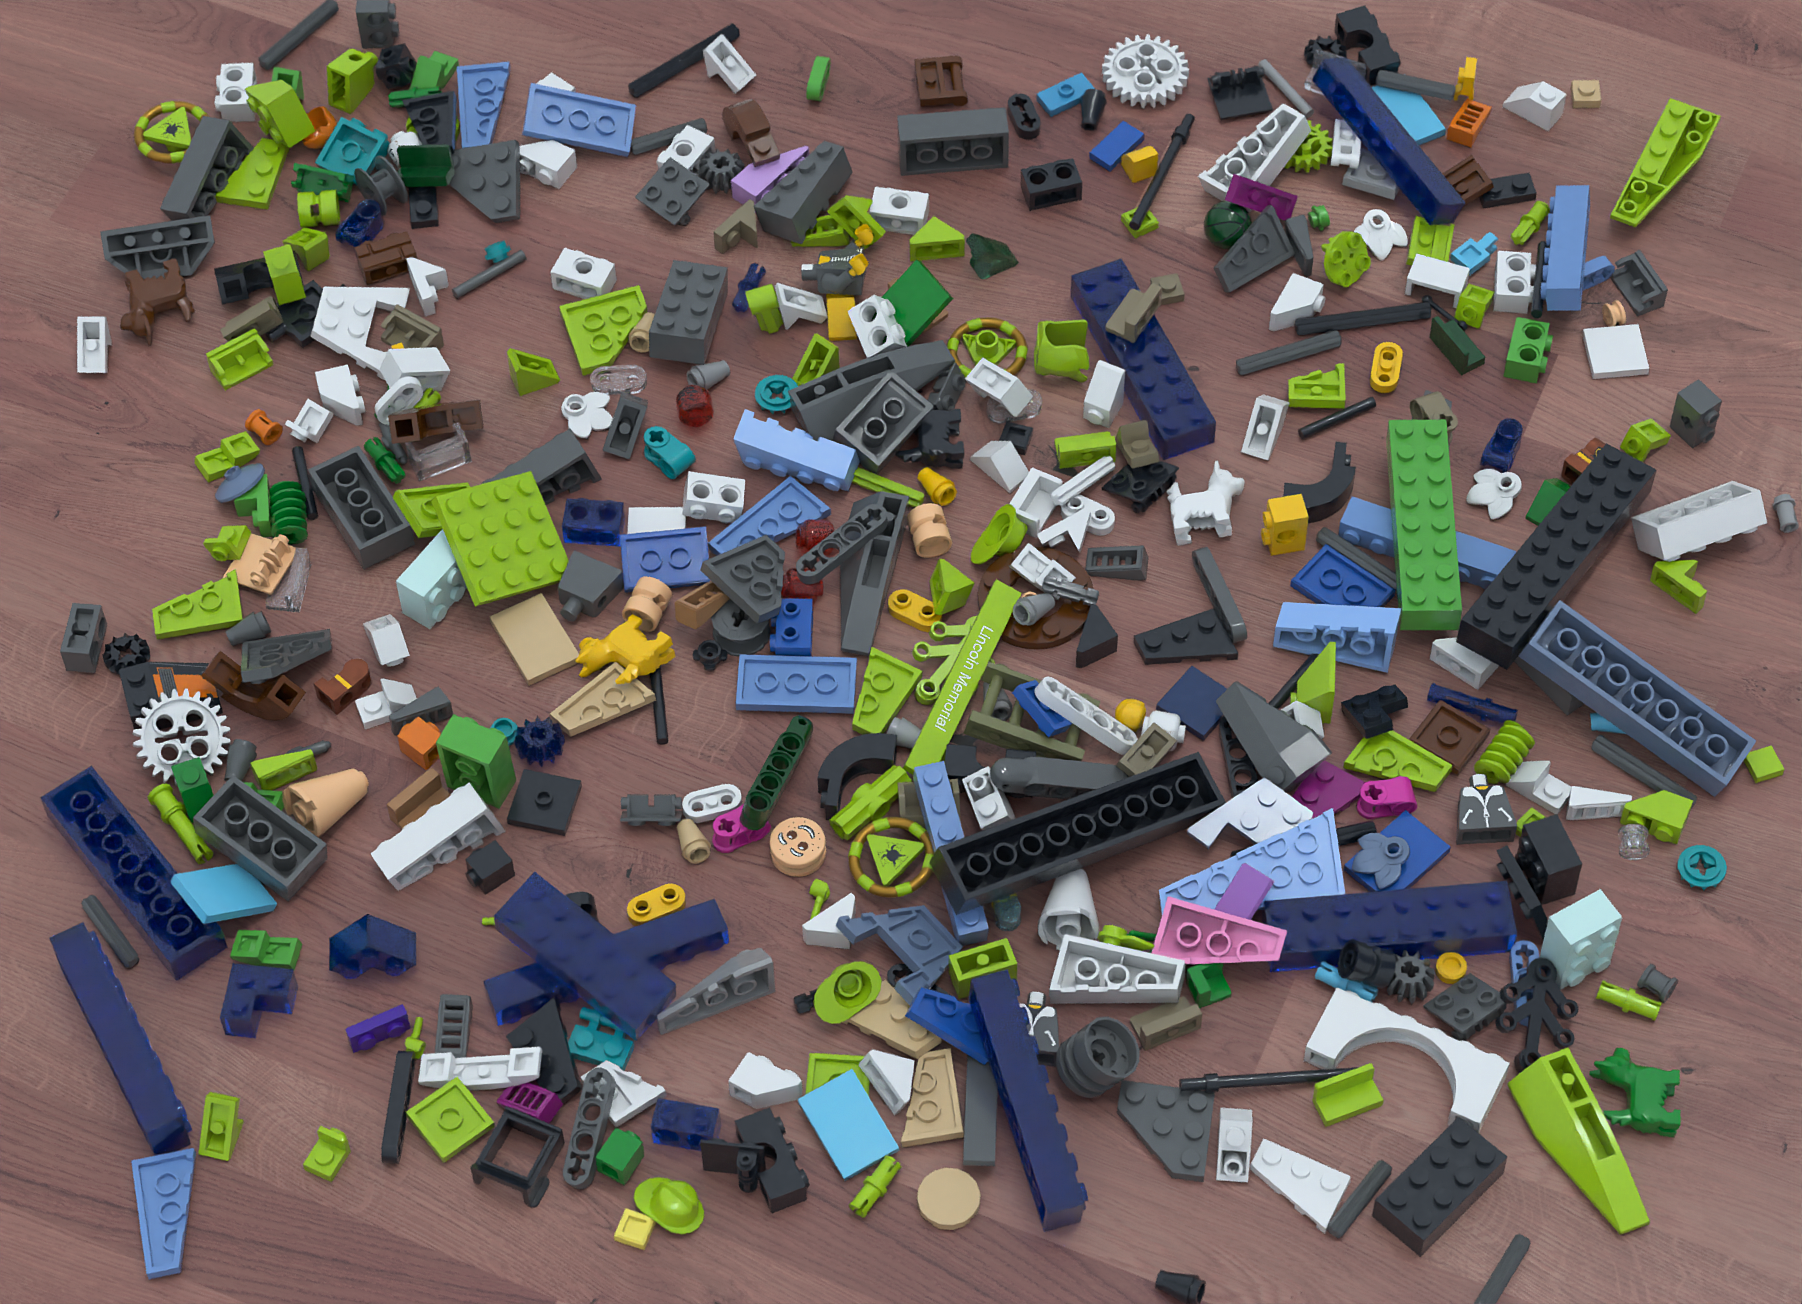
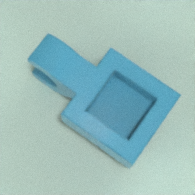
M1491 232L1487 233L1477 243L1470 238L1451 253L1450 260L1457 265L1470 268L1469 276H1471L1490 261V255L1497 250V246L1494 243L1498 241V238Z

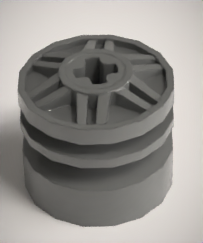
M1099 1017L1060 1044L1056 1052V1067L1060 1078L1074 1093L1086 1098L1099 1097L1136 1070L1139 1064L1140 1050L1136 1038L1128 1027L1119 1020L1110 1017Z

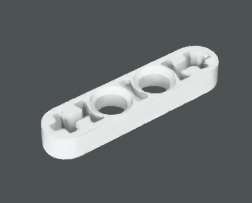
M1044 677L1035 688L1034 693L1039 701L1115 752L1125 755L1138 740L1136 734L1130 728L1056 679Z

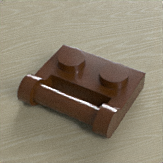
M944 56L914 59L920 107L943 104L964 106L968 103L967 92L964 91L961 69L963 64L961 57ZM946 69L951 73L953 86L951 91H946L943 70Z

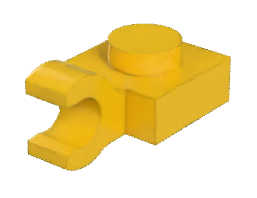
M1466 57L1465 68L1459 67L1457 81L1459 84L1456 85L1454 101L1458 100L1459 95H1466L1468 99L1473 100L1477 58Z

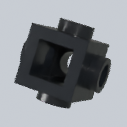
M405 43L381 49L375 67L376 75L383 81L387 89L404 87L411 83L417 62Z

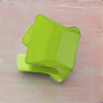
M1086 320L1040 321L1038 323L1034 349L1036 374L1069 377L1082 383L1088 379L1080 372V369L1088 370L1090 367L1087 348H1085L1088 327Z

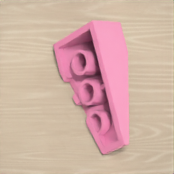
M1168 896L1155 938V946L1151 953L1184 960L1185 965L1279 961L1287 930Z

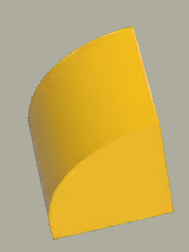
M1146 146L1122 156L1121 166L1132 183L1155 175L1158 168V153L1152 146Z

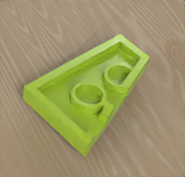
M262 138L244 159L238 170H235L229 177V183L225 189L215 194L216 201L218 203L268 210L289 148L281 142L276 143L274 139Z
M236 569L227 573V577L214 583L210 581L203 584V588L189 595L182 594L153 608L157 640L229 628L243 620Z
M871 647L861 694H859L852 722V730L862 735L885 733L894 717H896L922 679V670Z
M1392 730L1368 739L1363 737L1344 761L1343 768L1383 779L1405 776L1410 779L1413 787L1436 792L1451 773L1452 765Z

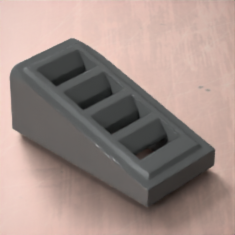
M1302 214L1286 219L1284 231L1295 252L1293 256L1303 274L1307 277L1311 276L1314 257L1305 215Z
M1144 545L1088 548L1085 570L1089 576L1127 580H1146L1148 554ZM1098 557L1102 558L1101 566H1097ZM1109 559H1113V565L1109 566ZM1121 560H1125V565H1121Z
M439 686L435 687L389 715L392 733L397 736L404 725L411 723L417 717H420L426 723L432 722L433 724L452 717L451 702Z
M440 995L435 1053L451 1052L455 1058L467 1057L473 1011L471 996ZM447 1020H462V1023H448ZM445 1032L461 1033V1036L445 1035ZM444 1044H460V1048H443Z

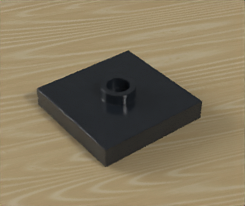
M524 769L507 816V823L509 825L565 836L582 787L581 780Z

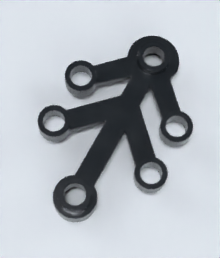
M1536 958L1531 961L1527 966L1524 978L1516 983H1508L1500 990L1501 1000L1507 1004H1512L1521 997L1522 992L1533 987L1531 1000L1512 1012L1501 1014L1495 1022L1500 1032L1508 1033L1516 1028L1518 1022L1529 1016L1525 1049L1514 1058V1065L1519 1073L1531 1065L1527 1059L1528 1055L1532 1057L1534 1062L1541 1057L1538 1047L1542 1021L1552 1035L1553 1043L1557 1048L1565 1049L1571 1046L1575 1039L1571 1030L1562 1028L1545 1002L1547 992L1557 1006L1558 1016L1563 1020H1569L1578 1013L1576 1002L1566 999L1555 982L1557 978L1555 966L1545 958ZM1540 968L1544 970L1546 977L1540 974ZM1507 989L1513 991L1514 998L1508 996ZM1564 1005L1570 1008L1571 1014L1565 1012ZM1503 1018L1510 1022V1027H1506L1503 1024ZM1560 1034L1567 1038V1043L1561 1041Z

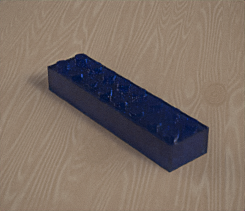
M1122 258L1071 275L1070 296L1082 318L1088 322V328L1107 362L1125 370L1124 392L1140 420H1147L1149 436L1162 459L1166 460L1214 443L1216 421L1155 315H1153L1134 343L1105 329L1106 323L1131 289L1140 291Z
M92 765L40 797L47 817L176 981L228 948L223 930L218 923L203 924L171 884L174 874L178 873Z
M1507 881L1263 902L1262 923L1287 930L1279 961H1268L1270 972L1318 969L1323 961L1333 967H1338L1340 952L1346 942L1351 939L1367 943L1369 947L1378 946L1392 950L1394 954L1402 957V953L1405 950L1409 953V956H1414L1419 951L1420 960L1436 959L1447 952H1455L1461 956L1511 952V948L1515 945L1517 939V928Z
M84 922L50 937L49 939L60 968L154 1156L176 1152L191 1145L188 1133L193 1130L187 1119L184 1106L180 1099H177L174 1087L168 1075H165L156 1051L152 1050L143 1026H140L137 1014L131 1002H128L119 978L115 977L113 967L107 955L103 953L95 931L88 932Z
M1008 969L971 979L968 1001L1043 1231L1047 1232L1081 1222L1083 1211L1086 1210L1085 1202L1088 1201V1194L1084 1183H1078L1075 1174L1078 1171L1076 1157L1074 1153H1068L1065 1142L1069 1141L1064 1123H1058L1055 1114L1059 1112L1056 1097L1054 1094L1049 1095L1046 1083H1049L1046 1067L1044 1064L1039 1066L1036 1054H1039V1047L1035 1036H1030L1027 1025H1030L1027 1010L1025 1007L1020 1008L1017 999L1020 996L1016 978L1011 979Z

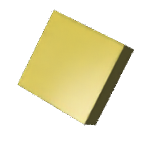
M625 1208L614 1234V1240L645 1250L656 1222L645 1214Z

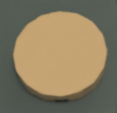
M942 1168L933 1171L923 1179L918 1188L917 1205L921 1216L932 1223V1226L939 1229L954 1230L966 1226L975 1214L978 1213L980 1191L977 1182L968 1173L956 1168Z

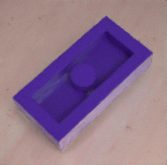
M403 1004L345 1028L350 1047L353 1053L360 1050H368L374 1047L376 1043L387 1038L398 1037L406 1030L411 1029L408 1014Z

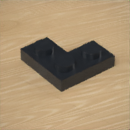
M1394 684L1383 686L1379 690L1364 695H1356L1349 700L1341 702L1344 715L1368 739L1392 731V719L1387 714L1408 708V700L1404 693Z

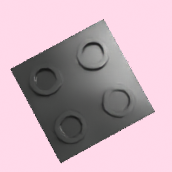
M669 157L635 198L674 226L677 224L687 225L690 221L689 209L708 189L710 184Z
M1469 973L1427 1002L1423 1007L1454 1028V1031L1451 1032L1454 1039L1467 1041L1469 1037L1476 1033L1475 1030L1480 1032L1483 1026L1487 1027L1493 1020L1503 1014L1504 1010L1507 1009V1003L1501 1000L1500 992Z

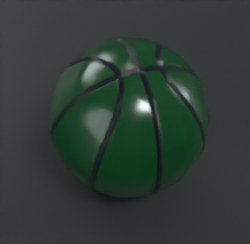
M1222 201L1215 204L1206 213L1203 228L1207 239L1219 248L1230 249L1249 228L1252 220L1249 212L1243 206L1229 201Z

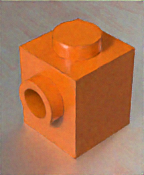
M417 717L411 723H407L402 727L397 735L402 753L425 770H428L440 758L436 741L441 732L432 722L426 723L420 717Z

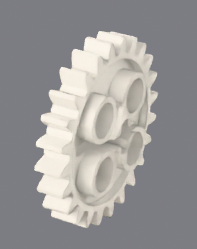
M1149 34L1146 35L1145 40H1141L1138 35L1135 36V41H1131L1126 37L1125 45L1116 42V49L1110 48L1109 55L1104 56V64L1102 65L1103 82L1106 83L1107 90H1113V97L1121 95V103L1129 99L1131 100L1132 107L1137 102H1140L1142 108L1146 106V103H1150L1155 108L1157 101L1166 105V98L1174 101L1175 93L1182 94V87L1187 86L1189 76L1188 60H1184V52L1178 53V45L1170 47V40L1161 43L1160 36H1157L1154 41L1150 40Z
M173 689L171 698H168L162 692L160 693V703L152 698L150 699L151 710L142 707L141 712L146 718H136L135 723L142 727V729L133 730L132 734L140 737V740L133 742V747L142 748L136 757L137 759L146 757L147 761L144 763L143 768L146 769L153 766L152 777L157 776L160 772L163 773V783H166L170 776L174 777L171 769L173 765L200 757L205 772L212 776L214 771L211 765L219 767L222 765L221 760L217 756H227L228 751L221 747L222 745L230 744L231 741L223 737V734L230 731V727L221 726L227 717L226 715L217 717L216 714L220 706L217 705L210 708V697L203 702L200 701L199 691L193 698L189 697L188 689L184 690L183 696H178L176 689ZM192 713L197 714L201 717L202 724L198 727L189 726L186 722V716ZM161 718L169 719L173 727L170 731L162 732L157 728L156 721ZM178 731H183L184 735H192L200 731L208 732L207 736L187 737L184 744L179 739H172L163 743L155 742L157 738L176 737ZM196 742L203 743L207 748V753L203 756H196L191 751V745ZM166 747L174 748L177 752V758L167 761L162 757L161 750Z

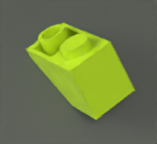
M1663 790L1627 802L1623 809L1620 824L1626 825L1631 830L1653 835L1661 841L1678 844L1688 820L1693 800Z

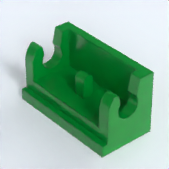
M294 163L293 171L297 173L296 181L291 182V186L297 188V191H313L316 195H319L324 190H337V196L340 201H350L355 176Z

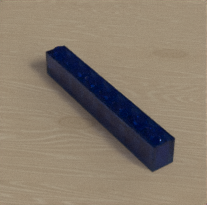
M1348 58L1323 59L1312 78L1315 85L1430 226L1454 223L1466 202Z
M714 898L485 980L483 983L486 997L498 1026L505 1023L512 1024L519 1021L522 1017L535 1013L553 998H556L559 1004L564 1002L571 1003L580 996L591 992H602L616 983L632 981L641 974L650 971H660L667 965L678 961H688L695 955L708 950H718L729 943L728 927Z

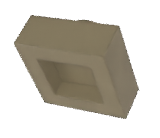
M1177 273L1151 278L1150 285L1154 283L1162 287L1160 306L1184 301L1185 294Z

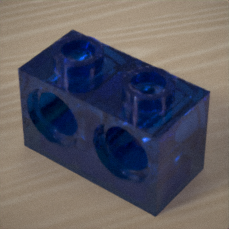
M567 498L562 522L564 543L621 547L620 535L623 534L626 519L624 502Z
M657 1099L651 1123L653 1143L701 1151L700 1140H710L719 1137L721 1129L719 1108Z

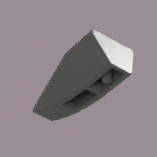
M943 340L888 351L841 367L789 390L791 409L802 429L810 434L813 440L818 441L819 437H823L833 441L835 429L890 370L915 391H918L955 363V359Z
M880 491L853 503L849 519L866 506L878 504L887 511L888 524L883 532L876 535L865 546L840 564L841 651L864 656L870 655L908 523L909 496ZM871 516L869 517L870 521L873 519L879 521L880 517L878 516L877 518H874ZM850 531L845 535L846 539L852 541L857 540L861 536L857 531Z

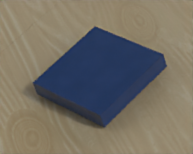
M1191 666L1156 704V710L1179 715L1181 719L1180 725L1186 726L1187 731L1204 741L1224 716L1216 700L1227 688Z

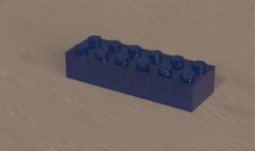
M536 872L523 883L494 915L495 929L635 1041L657 1019V1015L666 1009L676 998L675 982Z

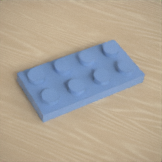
M531 83L528 91L522 135L543 140H554L562 144L628 157L636 105Z
M739 654L736 710L854 714L857 658Z

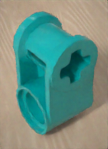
M653 426L645 431V458L658 467L668 478L676 479L695 463L696 458L693 451L686 444L681 443L665 428Z

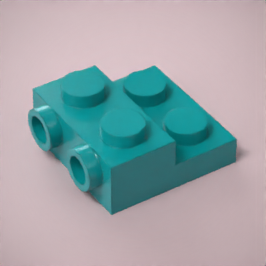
M341 117L315 164L322 169L353 176L355 169L361 168L370 175L374 167H376V156L381 155L385 158L388 154V146L390 144L387 140L388 135L378 129H374L373 132L366 129V125L355 118L349 121Z

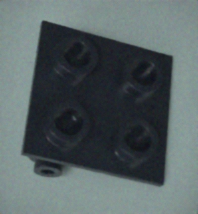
M1254 65L1253 67L1245 68L1244 72L1242 68H1238V73H1235L1234 69H1231L1230 72H1215L1213 76L1207 78L1221 120L1273 111L1262 79L1265 76L1263 67L1258 68L1257 65Z
M1160 460L1157 463L1137 468H1131L1128 463L1102 487V490L1132 500L1131 508L1134 512H1145L1153 504L1152 501L1156 502L1173 485L1177 478L1175 472L1179 470V467Z
M719 1138L700 1140L704 1171L738 1174L739 1188L743 1192L751 1193L757 1189L758 1173L766 1170L764 1146H758L753 1142H742L741 1144L728 1143Z

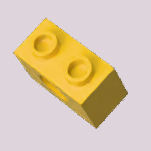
M1302 494L1268 499L1267 511L1262 514L1265 527L1261 528L1263 545H1268L1271 556L1305 550L1309 516Z

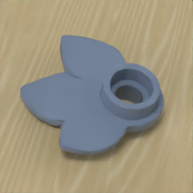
M1369 833L1358 839L1363 850L1355 857L1352 870L1362 874L1375 873L1376 884L1380 890L1395 883L1401 876V865L1407 861L1410 855L1408 843L1401 837L1393 836L1387 838L1380 833ZM1392 847H1399L1397 853H1389Z

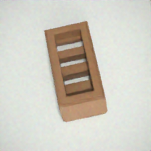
M710 580L675 601L676 620L688 627L697 629L711 618L730 598Z

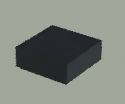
M1006 421L999 441H1011L1018 454L1025 455L1033 436V428Z

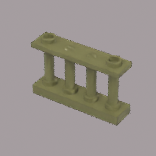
M988 662L981 681L990 685L981 712L972 710L963 734L1005 749L1036 751V757L1082 761L1085 750L1076 746L1081 728L1072 723L1069 727L1065 742L1048 737L1039 727L1037 732L1022 728L1020 724L1025 710L1020 706L1017 699L1009 722L992 716L1001 688L1013 692L1020 684L1033 680L1040 683L1042 680L1011 670L1003 664ZM1079 694L1095 706L1099 707L1100 701L1093 699L1091 696L1087 694Z

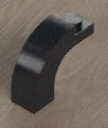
M1335 442L1333 467L1330 474L1324 480L1310 485L1284 484L1283 497L1302 494L1309 516L1308 523L1318 522L1334 515L1346 504L1352 493L1356 467L1350 466L1351 455L1346 454L1347 443Z
M871 733L856 736L841 743L829 753L822 763L817 777L818 793L821 794L820 808H825L826 820H830L840 811L843 791L851 780L864 774H884L895 765L897 735Z

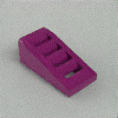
M528 1082L507 1087L496 1101L503 1108L505 1106L546 1123L551 1122L563 1105L557 1094ZM517 1088L520 1089L514 1096V1098L510 1101L509 1099L512 1097ZM526 1092V1093H527L526 1096H525L524 1099L521 1101V1103L518 1104L517 1102L520 1100V1098H521V1097L523 1096V1094ZM534 1096L535 1098L533 1099V1101L530 1103L528 1107H526L531 1098ZM540 1101H543L537 1108V1110H534Z

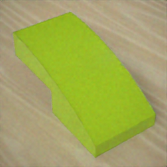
M247 431L221 439L220 448L196 455L195 465L207 482H211L223 477L230 468L234 466H239L240 468L260 453V449Z

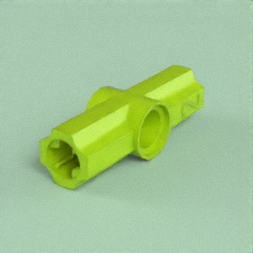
M893 765L872 784L865 783L860 786L853 794L851 802L830 819V826L835 831V834L842 840H849L870 821L882 819L889 811L891 803L898 798V783L912 782L907 772L901 766Z

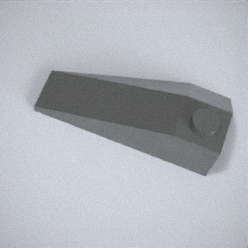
M1235 681L1216 700L1220 710L1261 777H1265L1286 793L1293 791L1332 754V751L1313 729L1307 725H1301L1290 718V714L1285 711H1279L1267 703L1265 698L1238 681Z

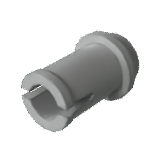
M1789 494L1778 495L1774 498V503L1772 504L1773 510L1777 511L1780 530L1784 533L1793 532L1799 527L1794 511L1796 503Z

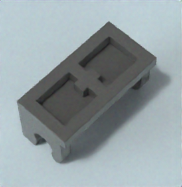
M1640 250L1615 262L1619 269L1614 270L1610 278L1637 317L1664 307L1668 289Z

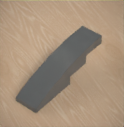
M992 1054L985 1065L967 1055L963 1165L995 1166L999 1054Z

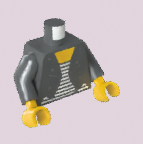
M867 224L859 226L855 231L858 240H852L845 249L822 251L819 253L817 264H802V281H817L819 293L862 295L866 267L869 264L865 258L862 245H869L873 241L872 230Z

